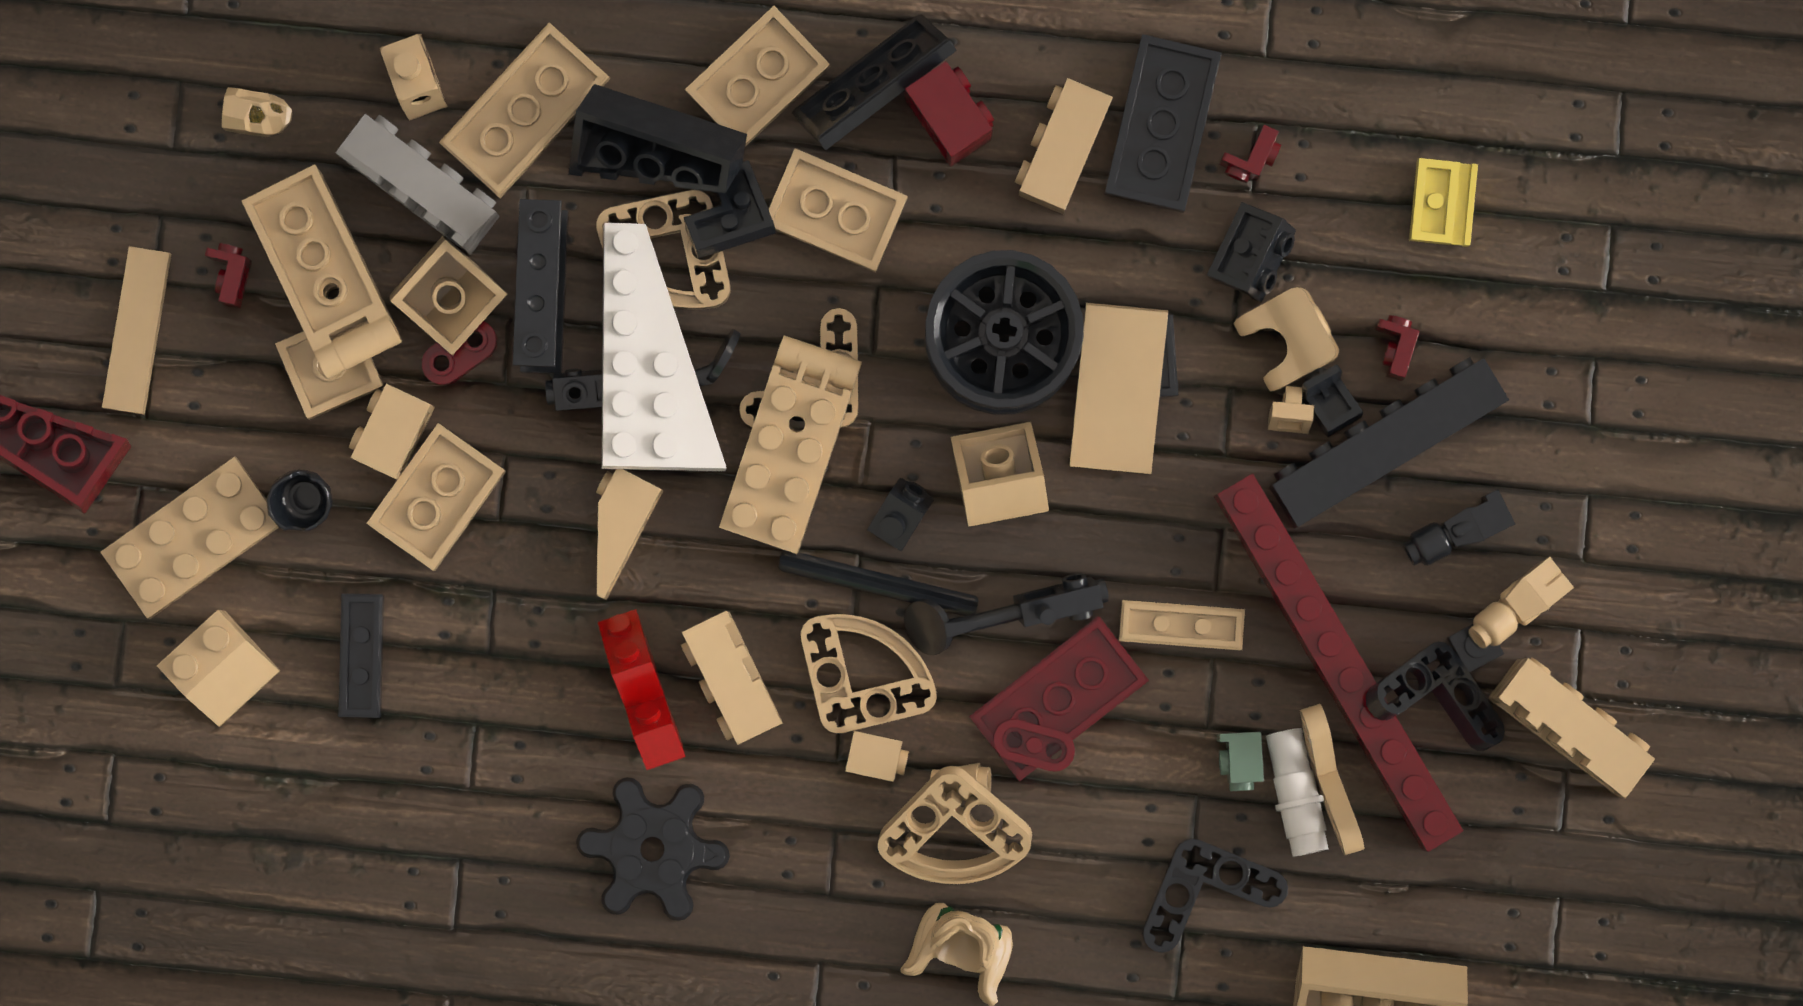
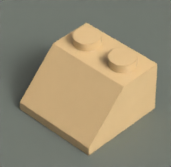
M443 235L394 289L389 298L396 307L453 355L503 300L507 293L474 261Z
M1031 422L951 437L968 527L1049 511L1044 474Z
M217 610L157 665L176 688L219 727L280 672L278 667L224 610Z

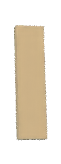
M130 246L128 248L102 408L145 415L171 253Z

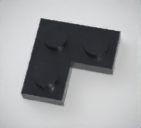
M749 160L743 161L741 169L726 193L716 192L721 204L720 206L684 217L685 227L698 259L776 234L774 222Z

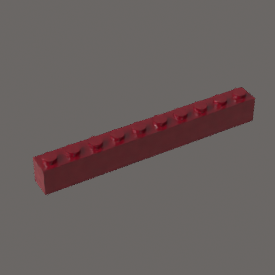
M1252 473L1215 495V500L1422 851L1429 852L1463 832L1464 830L1397 717L1395 716L1385 721L1379 720L1370 713L1366 705V694L1376 684V681L1254 474Z

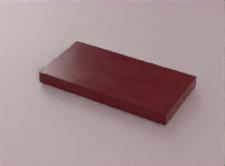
M1098 616L969 717L995 751L994 733L1001 723L1011 719L1022 720L1062 731L1074 740L1149 680ZM1011 732L1006 737V743L1011 748H1017L1022 743V737L1017 732ZM1050 743L1046 748L1047 756L1051 758L1061 750V746L1057 743ZM999 755L1019 782L1037 768L1005 759Z

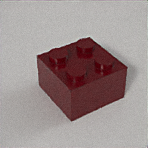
M945 61L905 88V101L949 166L952 167L991 141L992 127L994 126L992 122L995 120L982 100L975 104L969 95L971 93L969 89L971 84L963 71L958 66L951 69L947 61Z

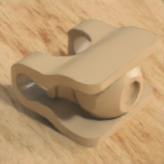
M1291 288L1240 316L1233 323L1240 336L1254 334L1260 330L1270 328L1280 332L1285 338L1287 355L1284 361L1264 376V382L1269 391L1279 390L1299 380L1314 370L1333 362L1339 355V347L1331 334L1325 317L1319 307L1316 306L1310 293L1303 288Z

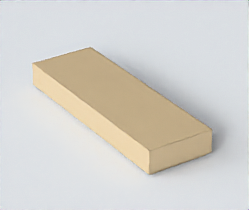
M1121 600L1119 641L1241 651L1243 646L1245 609Z

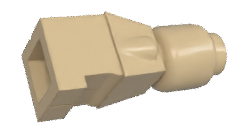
M1548 557L1532 567L1521 578L1511 583L1500 594L1498 602L1491 603L1477 614L1473 620L1474 626L1469 629V634L1473 641L1483 649L1488 645L1498 646L1517 630L1518 624L1528 625L1574 587L1566 576L1561 573V570L1551 557Z

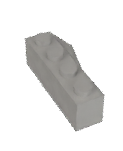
M364 114L335 153L471 255L500 217L492 209L496 202L478 188L471 193L461 186L460 183L464 178L445 163L439 169L427 159L431 153L413 139L408 144H405L397 138L395 134L399 129L384 117L378 115L373 120Z

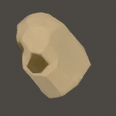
M228 87L224 96L222 128L225 131L270 137L281 133L288 127L292 121L293 113L285 100L275 95Z

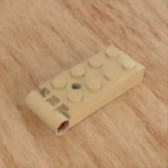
M315 164L242 200L246 212L327 379L402 343L393 319L325 178ZM339 289V294L336 298L328 299V294L331 290Z
M785 335L783 336L719 528L795 554L798 553L862 361ZM794 416L803 418L805 428L802 430L794 429L791 426V418Z

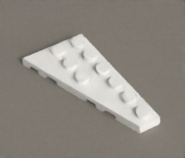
M604 223L602 469L726 471L727 467L646 224Z

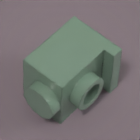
M1261 732L1217 734V742H1226V750H1219L1220 775H1227L1230 791L1254 790V782H1264Z

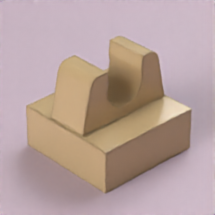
M1286 386L1282 402L1273 401L1268 417V430L1309 433L1313 422L1314 405L1302 404V387Z

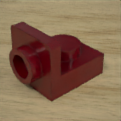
M219 243L218 250L206 248L205 252L207 258L227 263L226 270L220 269L218 273L215 293L220 294L218 301L224 305L241 308L252 261L242 256V248Z
M1389 315L1387 320L1379 319L1375 331L1398 337L1396 343L1389 341L1382 365L1389 366L1386 377L1402 381L1406 377L1419 330L1411 328L1412 321L1394 315Z

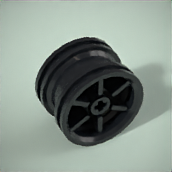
M1014 250L986 252L973 256L956 266L940 282L930 301L925 326L926 353L931 370L941 386L958 402L973 410L992 415L1018 414L1034 409L1051 399L1066 383L1079 358L1084 338L1082 311L1078 298L1067 279L1051 264L1034 255ZM985 287L991 288L995 294L994 300L988 304L983 303L979 299V292ZM1025 292H1031L1036 297L1035 305L1030 308H1025L1020 303V297ZM965 321L970 325L971 330L967 336L961 337L956 334L954 327L957 322ZM1001 321L1009 322V329L1016 332L1015 337H1008V342L999 341V334L992 333V328H999ZM1049 330L1053 335L1052 342L1048 345L1039 344L1036 337L1039 331ZM982 359L987 363V370L983 374L973 372L971 364L974 360ZM1018 363H1023L1028 367L1027 376L1021 379L1015 377L1012 372L1014 365Z

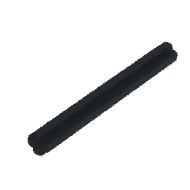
M783 550L778 564L779 570L909 603L923 598L930 599L940 605L944 611L962 616L976 614L979 602L978 597L799 552L795 554Z

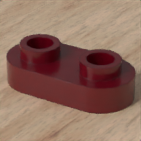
M483 321L473 332L482 334V344L478 347H471L467 339L453 355L438 342L435 343L424 353L422 358V370L425 376L438 385H450L493 355L497 348L496 332L488 323ZM441 356L449 359V367L445 371H438L435 368V361Z
M1011 719L1001 723L994 733L993 742L998 754L1005 759L1056 772L1067 768L1075 756V746L1072 739L1066 733L1055 729ZM1011 732H1017L1022 737V743L1017 748H1011L1006 743V737ZM1050 743H1057L1061 746L1062 753L1056 759H1051L1046 754V748Z

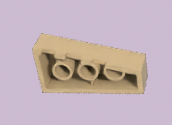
M1532 657L1530 659H1517L1488 699L1617 797L1626 798L1655 760L1654 757L1647 753L1650 746L1631 732L1628 736L1615 727L1617 721L1598 707L1593 710L1582 701L1584 696L1565 682L1562 685L1550 675L1551 671Z

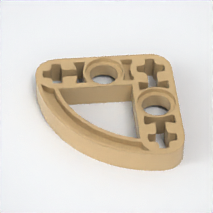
M699 190L679 192L610 207L599 215L596 229L603 248L604 223H610L609 217L617 216L620 222L632 220L629 212L637 210V223L645 224L643 216L648 208H662L667 214L666 223L659 229L647 227L650 239L681 232L694 291H681L667 287L673 307L687 310L711 309L723 305L728 300L731 286L723 251L714 253L708 260H699L692 254L693 245L684 222V217L691 214L679 215L682 224L673 226L674 215L669 203L677 201L676 208L680 210L688 208L690 206L689 200L697 198L699 204H706L707 210L714 208L710 197L706 193ZM720 263L721 270H712L716 284L723 283L724 289L718 291L717 299L711 300L708 294H701V288L707 286L705 272L696 275L695 268H709Z
M846 614L817 616L809 619L803 625L801 642L820 720L828 731L846 733L923 714L935 705L937 699L936 688L926 664L917 651L892 629L864 617ZM820 623L823 629H830L831 637L825 639L827 652L836 648L837 657H823L813 663L811 653L819 654V649L815 641H808L807 634L813 632L814 624ZM837 631L862 634L883 643L902 659L914 678L852 693ZM832 663L839 668L841 678L837 685L825 687L819 683L817 671L823 664ZM914 684H920L922 690L929 689L930 697L924 700V707L917 708L915 702H908L902 704L906 709L905 713H896L897 703L891 689L900 687V696L910 694ZM876 693L887 696L891 705L889 712L879 718L870 715L866 708L868 698ZM852 698H861L860 710L866 722L857 724V715L845 718V726L837 727L835 721L828 722L827 714L833 711V704L840 703L842 709H849L855 707L851 701Z
M947 766L939 770L883 827L878 840L879 854L891 865L916 878L943 884H966L994 877L1021 861L1030 851L1032 831L1023 819L966 771L956 766ZM944 781L948 784H952L954 781L958 782L959 793L955 790H951L948 793L944 792ZM964 797L967 801L964 807H961L962 798ZM976 805H987L993 810L994 816L989 821L980 822L973 818L970 812L971 809ZM920 806H927L935 812L936 817L930 823H920L913 817V810ZM951 816L955 817L994 850V852L985 856L968 860L936 859L922 855L917 851ZM1001 819L1004 820L1002 830L997 827ZM907 826L910 832L905 837L903 847L900 845L894 848L890 847V839H898L905 832ZM1006 833L1012 837L1017 833L1020 834L1021 845L1016 842L1010 845L1006 844Z

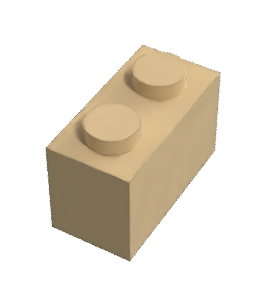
M385 384L383 391L376 389L367 407V411L372 414L365 428L359 426L351 439L349 448L354 450L351 458L398 480L407 467L435 407L388 384Z

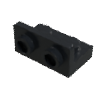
M1241 202L1207 276L1216 282L1241 291L1253 300L1261 303L1265 295L1270 293L1275 286L1277 270L1283 257H1286L1293 248L1296 229L1284 218Z

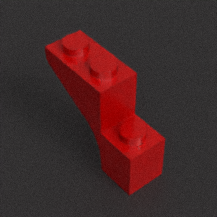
M637 609L599 621L598 626L611 674L625 706L633 738L646 770L686 757L679 731L667 702Z

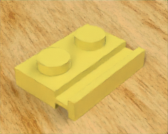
M1425 158L1417 159L1409 241L1460 245L1462 247L1470 246L1478 164H1463L1460 162Z

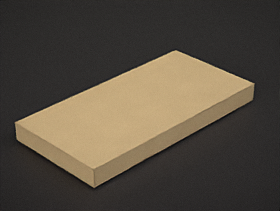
M548 23L439 143L501 199L576 117V110L594 84L604 86L610 80V77L551 23Z
M1086 303L1070 467L1151 474L1168 310Z

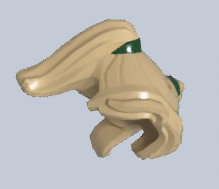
M935 903L928 908L921 919L908 960L900 969L901 973L908 976L920 975L933 958H937L946 964L956 966L964 971L980 973L978 982L979 997L984 1003L994 1006L998 1002L996 995L997 987L1006 970L1013 948L1012 933L1008 926L990 924L982 917L973 916L963 911H954L952 907L944 903Z

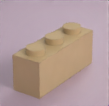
M1067 78L1063 88L1055 86L1046 107L1053 110L1048 125L1039 123L1031 142V146L1036 147L1037 151L1031 163L1023 161L1016 177L1015 183L1021 185L1018 196L1064 215L1111 104L1112 96Z

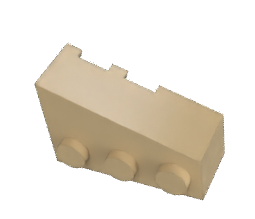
M722 612L682 632L686 640L685 643L681 644L682 649L691 667L698 664L705 678L699 681V684L708 703L716 701L723 715L717 718V722L727 741L734 738L737 745L783 724L730 612Z

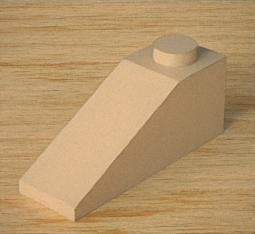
M616 469L614 474L607 471L596 491L597 494L602 496L598 502L597 596L605 600L609 597L663 493L662 489L624 469Z

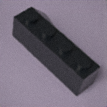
M594 84L576 110L568 175L582 176L584 172L599 173L601 179L617 180L619 176L639 178V183L655 185L656 181L673 182L677 188L726 193L742 167L747 134Z

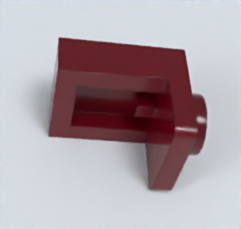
M1264 125L1247 161L1225 152L1219 165L1226 168L1224 173L1240 182L1247 183L1249 178L1256 181L1264 164L1272 167L1279 153L1281 144L1275 142L1279 131Z

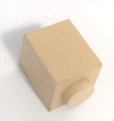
M854 731L845 772L894 782L895 774L904 775L909 751L901 749L903 741Z

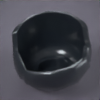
M299 469L289 471L278 478L272 484L266 499L268 515L284 531L299 530L307 532L316 528L327 519L333 504L331 488L320 475L309 470Z

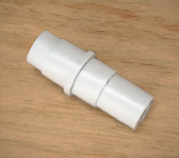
M1302 728L1266 735L1275 776L1273 780L1279 803L1275 805L1276 812H1281L1292 856L1296 857L1328 850L1325 835L1326 825L1321 808V802H1324L1323 795L1318 794L1314 772L1309 764Z

